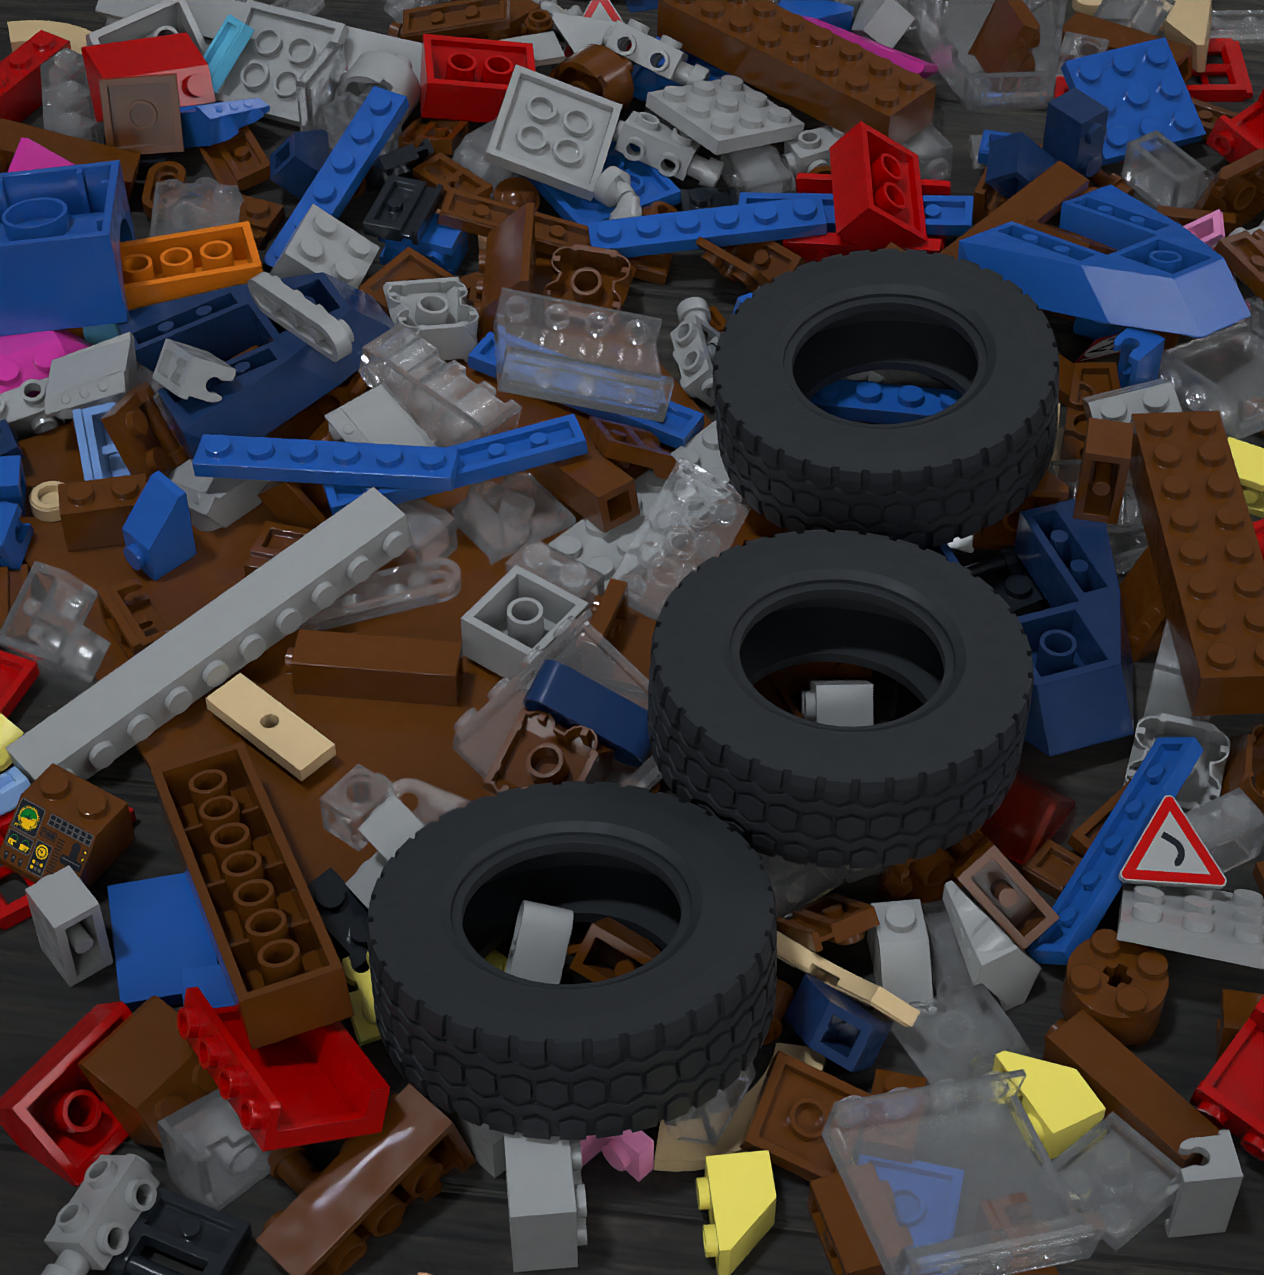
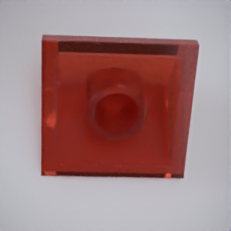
M1017 772L1014 782L1002 801L1001 806L989 820H985L980 831L1004 856L1025 866L1045 841L1053 837L1075 807L1076 801Z

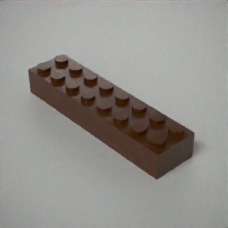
M658 0L657 37L661 38L664 34L682 43L681 49L733 76L741 78L744 82L844 134L862 121L901 145L932 123L936 84L922 78L917 73L910 72L892 63L887 58L880 57L862 48L857 43H852L832 33L829 29L822 28L804 19L801 15L794 14L776 5L770 0Z
M1220 411L1132 414L1130 423H1134L1129 472L1192 716L1264 713V561Z
M241 741L151 769L164 819L252 1050L278 1043L289 1037L355 1016L343 966L244 742Z

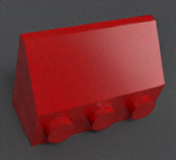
M40 30L0 62V118L21 123L76 78L69 40Z
M187 32L81 47L96 123L103 122L99 88L100 78L176 73L180 107L216 102L209 66Z
M423 34L420 72L421 117L496 123L515 65L517 64L536 72L533 43Z
M860 121L829 147L836 234L844 241L851 242L864 250L885 249L890 242L898 247L922 246L927 242L918 155Z
M123 1001L97 1004L0 1097V1125L20 1149L74 1187H78L84 1181L87 1169L100 1155H110L129 1136L77 1065L132 1014Z

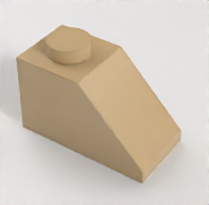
M1167 0L1166 9H1159L1158 31H1164L1166 39L1192 46V68L1197 72H1205L1212 26V0Z

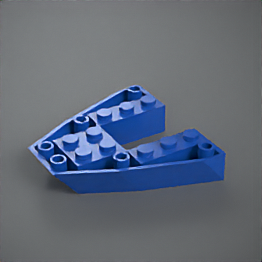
M1111 184L1062 202L1059 225L1061 229L1074 232L1118 250L1111 254L1100 253L1013 221L959 240L958 261L962 258L979 264L981 269L988 268L1002 275L1004 281L1010 280L1021 288L1023 295L1028 294L1038 305L1039 309L1090 319L1099 324H1116L1187 335L1192 338H1206L1211 333L1225 327H1231L1234 323L1252 316L1224 257L1179 223Z

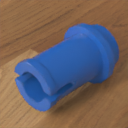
M1076 317L1073 332L1078 336L1081 335L1095 341L1097 338L1121 333L1126 327L1116 324H1099L1090 319Z

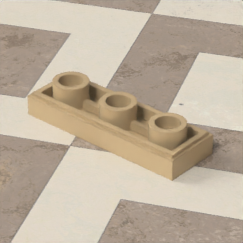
M241 673L205 698L208 710L301 781L336 755L333 742Z

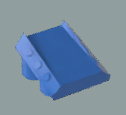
M260 98L180 107L184 147L211 146L231 139L239 133L238 129L256 122L269 112L270 105Z

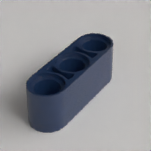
M548 659L543 661L523 699L524 707L532 711L540 710L551 714L555 722L569 729L578 725L593 729L599 742L614 750L613 759L633 768H642L651 752L647 727V710L561 662Z

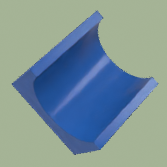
M120 160L0 173V336L128 322L129 311L123 282L120 242L136 240Z

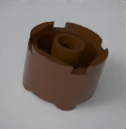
M588 44L562 61L549 75L553 79L622 104L621 112L630 106L633 98L634 86L631 76L633 66L626 57L619 56L613 50L603 45Z
M1100 929L1095 931L1091 938L1079 944L1069 957L1060 996L1061 1012L1063 1011L1068 1021L1083 1009L1124 1046L1135 1044V1047L1145 1044L1158 1028L1169 985L1168 962L1162 953L1153 950L1150 946L1116 940L1117 933L1115 931Z

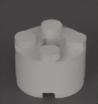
M382 51L363 53L347 72L335 92L337 111L348 124L354 118L373 86L406 96L410 106L391 136H393L403 126L420 101L421 88L419 81L412 71L410 60L404 55H392Z

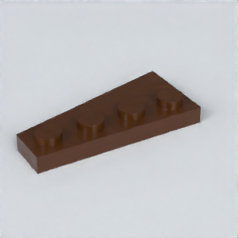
M1079 362L1074 364L1057 478L1069 486L1068 499L1075 498L1077 478L1088 425L1081 398L1121 388L1116 362ZM1128 469L1123 497H1136Z

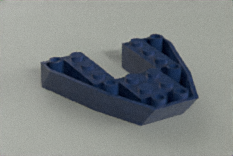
M324 272L281 278V281L291 289L299 290L306 299L315 305L320 304L323 306L327 313L337 320L342 319L349 325L354 335V342L351 343L352 353L337 362H333L262 313L251 297L248 284L235 285L128 310V322L114 323L118 335L131 332L134 336L138 375L143 383L150 382L153 389L161 388L157 391L172 431L191 462H193L203 434L264 437L343 383L398 337L401 331L373 296ZM166 338L208 351L220 360L236 356L254 345L263 344L261 347L225 361V363L237 370L233 381H221L217 377H212L207 381V391L215 392L222 397V400L218 402H207L191 396L188 397V400L180 398L152 378Z
M1075 499L1021 511L1014 545L1015 553L1051 606L1050 609L1017 617L1024 628V634L1027 635L1031 648L1034 677L1024 740L1050 757L1134 734L1133 659L1106 523L1073 519ZM930 544L925 545L924 549H922L924 551L930 549L947 557V561L950 563L955 561L960 564L948 544L932 547Z

